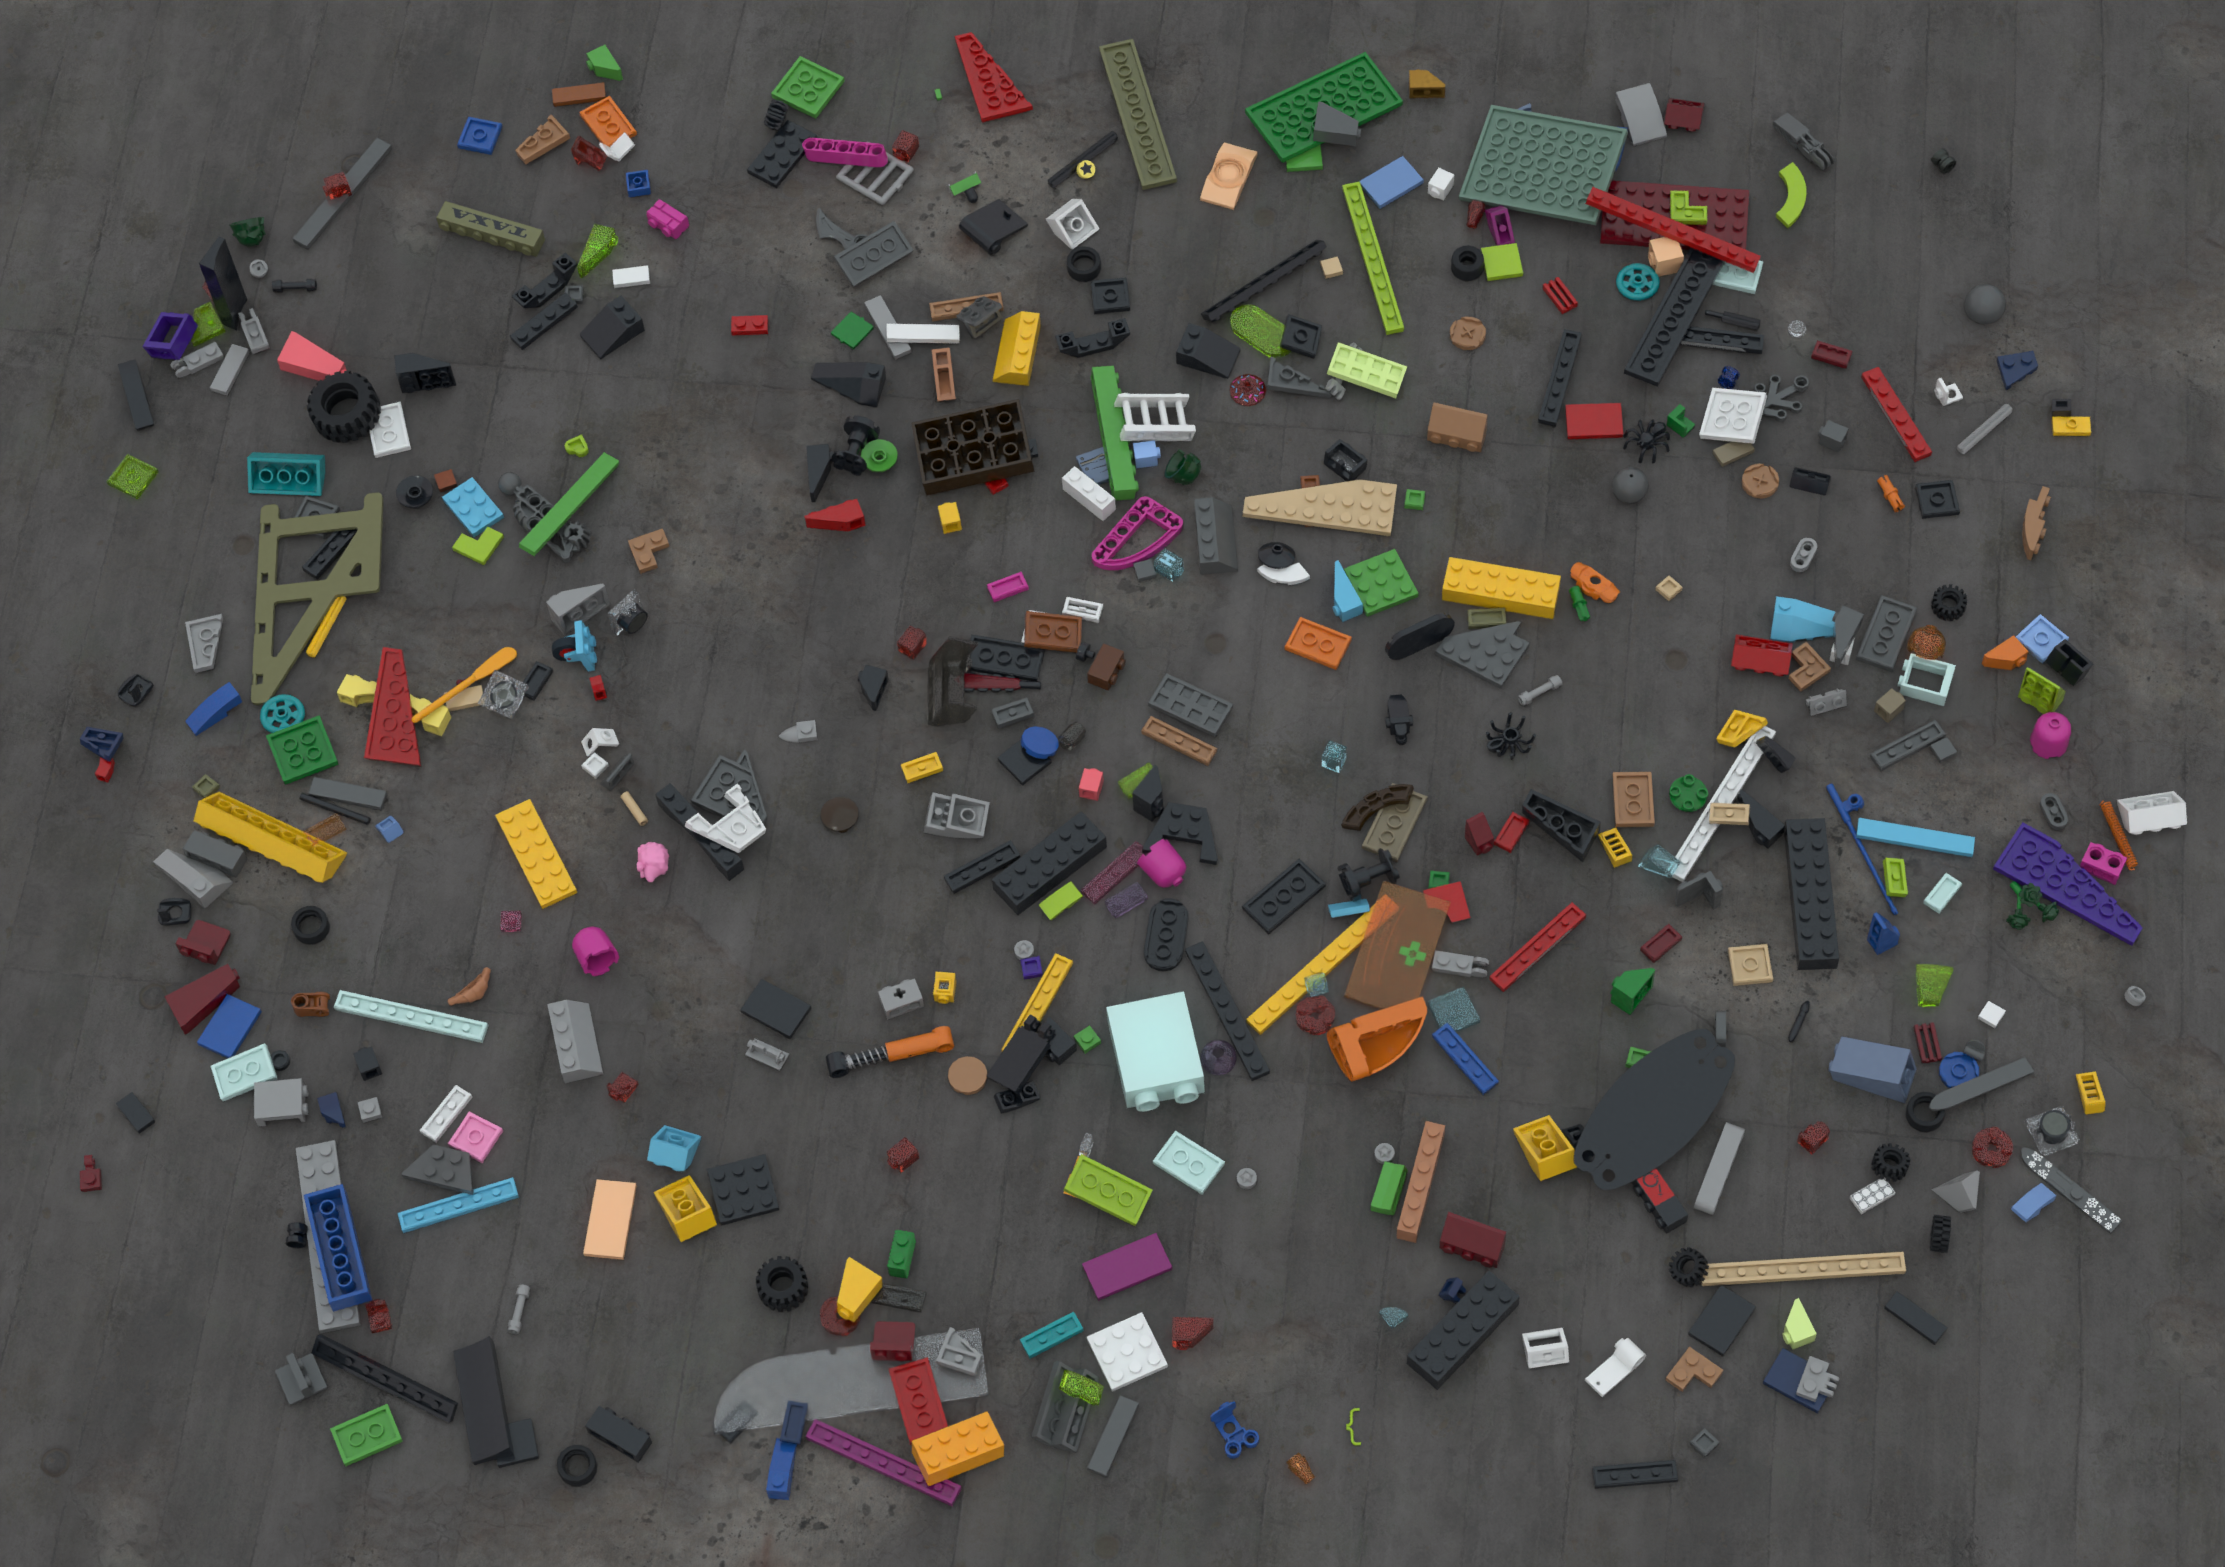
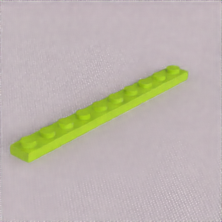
M1360 181L1342 185L1386 335L1404 332V325Z

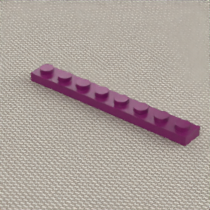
M814 1419L805 1436L807 1440L950 1506H953L962 1489L960 1485L947 1479L928 1487L917 1465L817 1419Z

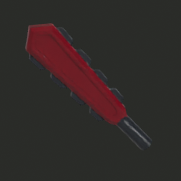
M974 672L961 673L954 680L959 689L965 692H973L974 690L979 692H987L988 690L993 692H1000L1001 690L1013 692L1021 688L1041 689V682L1021 681L1014 676L1002 677L998 674L989 676L988 673H980L978 675Z

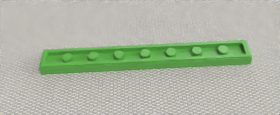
M604 452L519 543V548L535 556L618 467L619 460Z

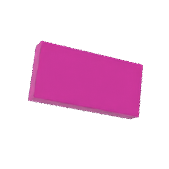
M1022 572L987 584V589L993 602L1029 590Z

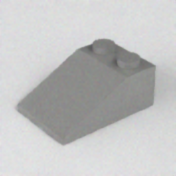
M603 583L561 591L557 595L550 597L546 602L552 622L564 636L575 629V621L582 620L584 623L610 605Z

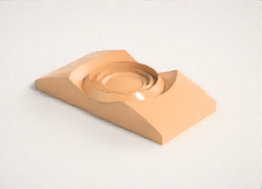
M1224 142L1217 153L1213 168L1206 178L1200 201L1234 210L1258 152Z

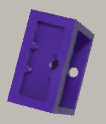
M161 312L142 347L152 358L180 360L198 325L193 320V317L187 313ZM171 325L179 326L171 342H163Z

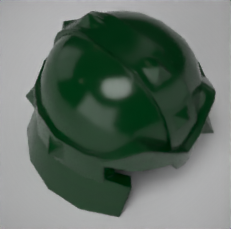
M264 217L250 218L229 224L233 231L232 235L235 236L240 244L245 246L259 245L263 236L266 235L263 225Z
M1179 449L1169 460L1164 476L1174 480L1175 483L1187 485L1194 482L1201 471V461L1191 452L1185 458V452Z

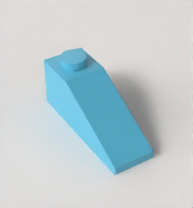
M1337 560L1335 561L1333 611L1344 622L1363 614V603L1340 562Z

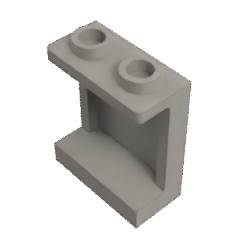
M302 1078L254 1083V1119L258 1127L266 1126V1121L299 1118L301 1122H305V1115L309 1113L305 1097H308L309 1093L308 1086L304 1084Z

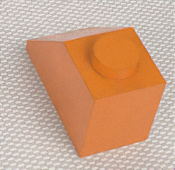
M2013 635L1984 654L1982 665L1984 667L2012 670L2015 667L2019 668L2026 663L2029 651Z

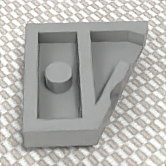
M950 1327L937 1357L936 1364L975 1376L982 1360V1355L972 1348L964 1338L962 1339L954 1328Z

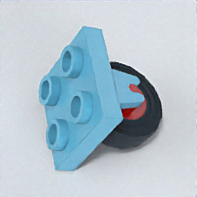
M582 620L575 621V634L553 642L551 647L553 657L560 661H581L588 672L594 671L595 663H597V656L594 652V647L596 646L595 636L591 635L589 627H586Z

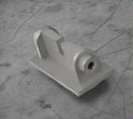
M1837 688L1826 692L1825 696L1821 694L1809 696L1805 701L1807 707L1810 706V715L1813 716L1847 706L1846 690H1839Z
M755 1038L754 1040H749L747 1044L749 1049L745 1054L779 1071L789 1056V1053Z

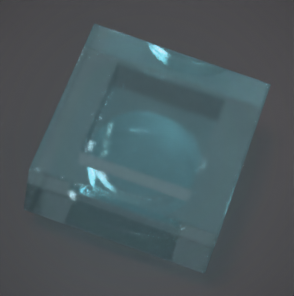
M1321 972L1304 977L1308 997L1329 992L1325 973Z

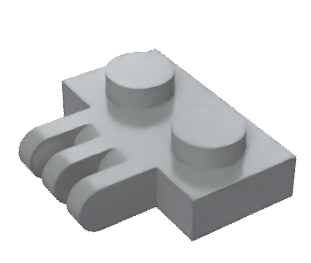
M1809 1356L1796 1395L1816 1402L1818 1393L1833 1397L1834 1392L1831 1390H1836L1837 1385L1832 1382L1838 1383L1839 1377L1827 1373L1828 1362Z

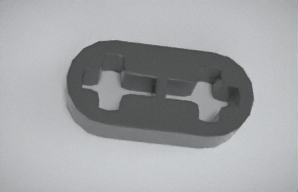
M1715 1011V1042L1720 1047L1726 1046V1011Z

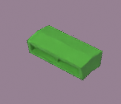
M1384 1162L1371 1203V1211L1387 1215L1395 1214L1408 1173L1405 1165Z

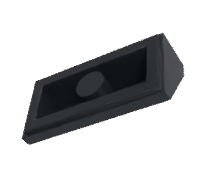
M1794 467L1790 487L1826 495L1831 476Z

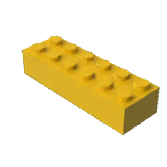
M1449 557L1442 589V600L1485 608H1505V611L1554 619L1561 576Z

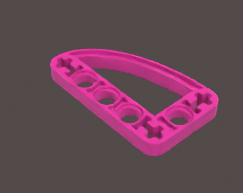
M1141 497L1092 552V562L1096 567L1104 570H1122L1133 567V563L1148 560L1169 545L1182 532L1183 520L1180 516L1150 497ZM1142 504H1143V505L1148 504L1149 507H1146V506H1145V507L1142 509ZM1163 512L1165 516L1158 519L1155 517V514ZM1131 516H1138L1139 520L1131 522L1129 518ZM1146 519L1167 531L1161 538L1144 550L1129 557L1112 559ZM1124 528L1128 532L1125 535H1120L1118 530ZM1110 541H1113L1117 544L1114 548H1109L1106 546V544Z

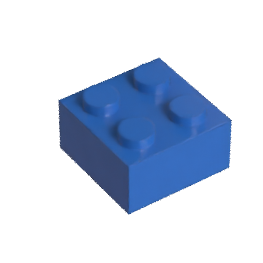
M648 170L626 173L629 197L651 194Z

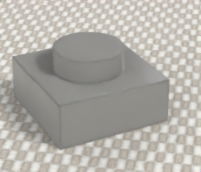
M377 1097L358 1102L363 1123L382 1118Z

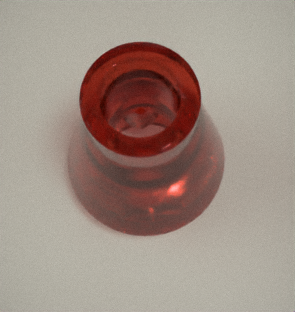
M1473 200L1468 205L1467 227L1477 228L1486 210L1483 202Z

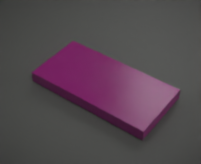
M1157 1233L1082 1263V1267L1098 1301L1172 1270V1265Z

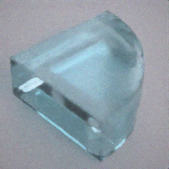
M1387 1307L1380 1310V1315L1391 1328L1408 1318V1314L1397 1307Z

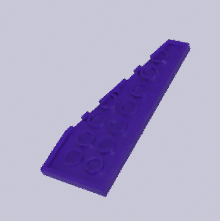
M2022 822L1997 860L1993 870L2022 886H2028L2029 883H2033L2034 886L2040 887L2039 892L2042 893V897L2051 902L2056 901L2060 907L2133 946L2143 927L2127 911L2124 912L2118 906L2117 901L2110 897L2104 891V888L2084 868H2081L2070 854H2067L2061 848L2062 845L2058 841Z

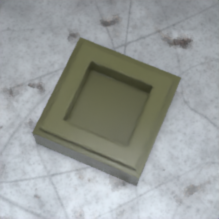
M205 774L192 788L200 796L206 798L214 794L220 786Z

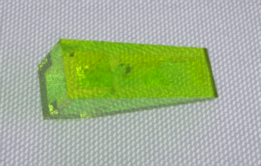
M598 224L593 225L577 266L580 278H584L617 245L618 236H616L615 228Z

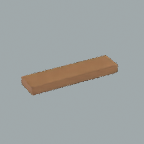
M1001 292L929 303L932 322L957 318L956 315L963 308L969 307L977 298L983 296L1000 303L1002 308L999 311H1004Z
M1150 716L1141 730L1142 734L1206 766L1210 764L1217 753L1216 747Z

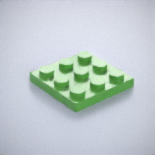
M800 56L772 91L771 95L772 98L781 100L788 104V106L816 119L845 80L843 76Z
M1395 549L1344 568L1347 577L1363 603V610L1367 617L1418 597V591Z

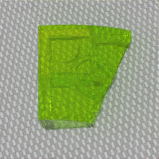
M1916 964L1918 1006H1939L1953 973V967Z

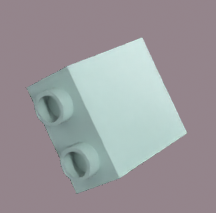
M1184 991L1106 1007L1109 1031L1127 1108L1136 1107L1138 1111H1150L1156 1109L1160 1105V1101L1175 1099L1177 1103L1184 1104L1195 1101L1199 1097L1198 1094L1205 1092L1204 1075Z

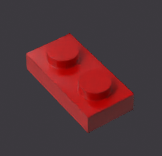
M768 315L732 316V336L768 334Z

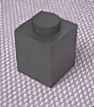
M1828 420L1826 425H1822L1818 432V436H1820L1819 444L1840 452L1847 439L1849 428Z

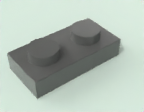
M1028 698L991 709L998 728L1034 717Z

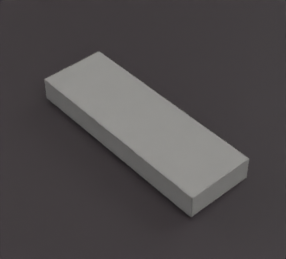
M234 344L231 345L210 386L211 391L228 396L250 353L248 348Z

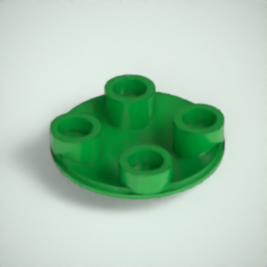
M1687 774L1672 783L1669 797L1676 808L1685 812H1693L1705 805L1708 798V790L1701 780L1691 774Z

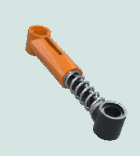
M940 1026L929 1033L885 1043L886 1047L881 1046L880 1049L874 1048L871 1051L868 1049L867 1052L861 1051L859 1054L854 1053V1055H845L844 1052L837 1051L828 1054L825 1059L829 1076L840 1078L847 1075L850 1069L856 1068L859 1065L862 1067L863 1064L869 1065L871 1062H882L884 1059L893 1062L934 1051L939 1053L948 1052L955 1045L950 1027Z

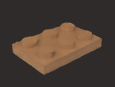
M1613 772L1615 827H1654L1652 773Z

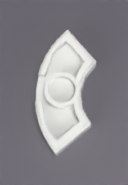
M1300 563L1282 569H1274L1265 565L1257 568L1261 576L1273 583L1294 585L1310 579V575Z

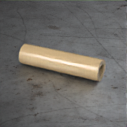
M628 791L624 792L621 795V799L639 825L647 824L648 819Z

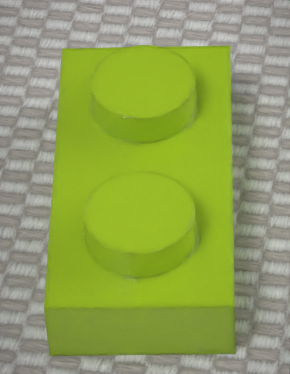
M1885 858L1883 860L1887 896L1906 897L1908 890L1904 859Z

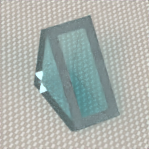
M1657 844L1647 850L1638 867L1671 878L1680 865V861Z

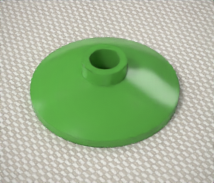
M881 439L867 443L861 451V457L866 461L867 469L874 472L889 470L895 465L898 458L896 447L891 442Z

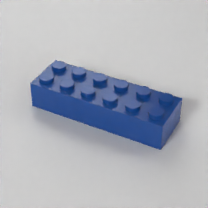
M343 1184L305 1194L304 1200L328 1302L332 1311L372 1301L348 1195Z

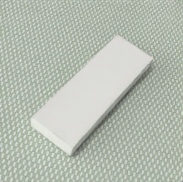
M455 1085L420 1129V1133L437 1143L472 1099V1095Z

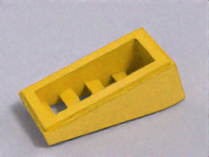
M1617 828L1598 834L1614 868L1632 861V854ZM1613 834H1614V836H1615V837L1610 838V839H1608V840L1605 839V837H1608V836L1613 835ZM1617 840V843L1609 845V843ZM1620 846L1619 849L1614 851L1612 850L1613 848Z
M2096 1071L2076 1074L2085 1114L2104 1112L2105 1099ZM2086 1081H2093L2092 1083L2083 1084Z

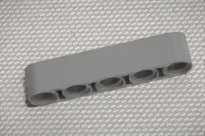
M1726 1122L1698 1193L1694 1209L1710 1215L1714 1214L1745 1133L1744 1128Z

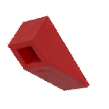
M857 499L847 500L842 504L829 506L824 510L814 511L804 516L807 528L848 532L866 526L864 515Z

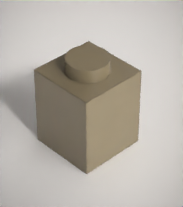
M1891 688L1876 702L1874 712L1889 723L1904 710L1906 700L1901 693Z

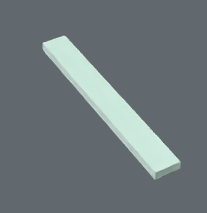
M342 990L339 991L334 1005V1009L337 1011L483 1043L489 1026L486 1022Z

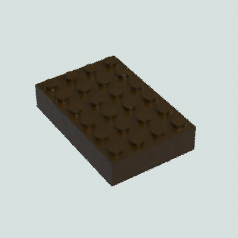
M1019 399L911 422L926 496L1035 472Z

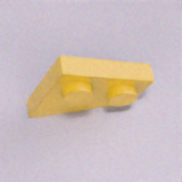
M1734 709L1716 739L1719 744L1735 748L1768 724L1767 719Z

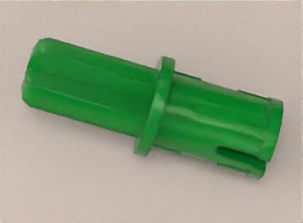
M1574 586L1569 589V594L1573 601L1572 606L1576 609L1579 620L1586 622L1590 618L1586 606L1587 601L1583 598L1580 587Z

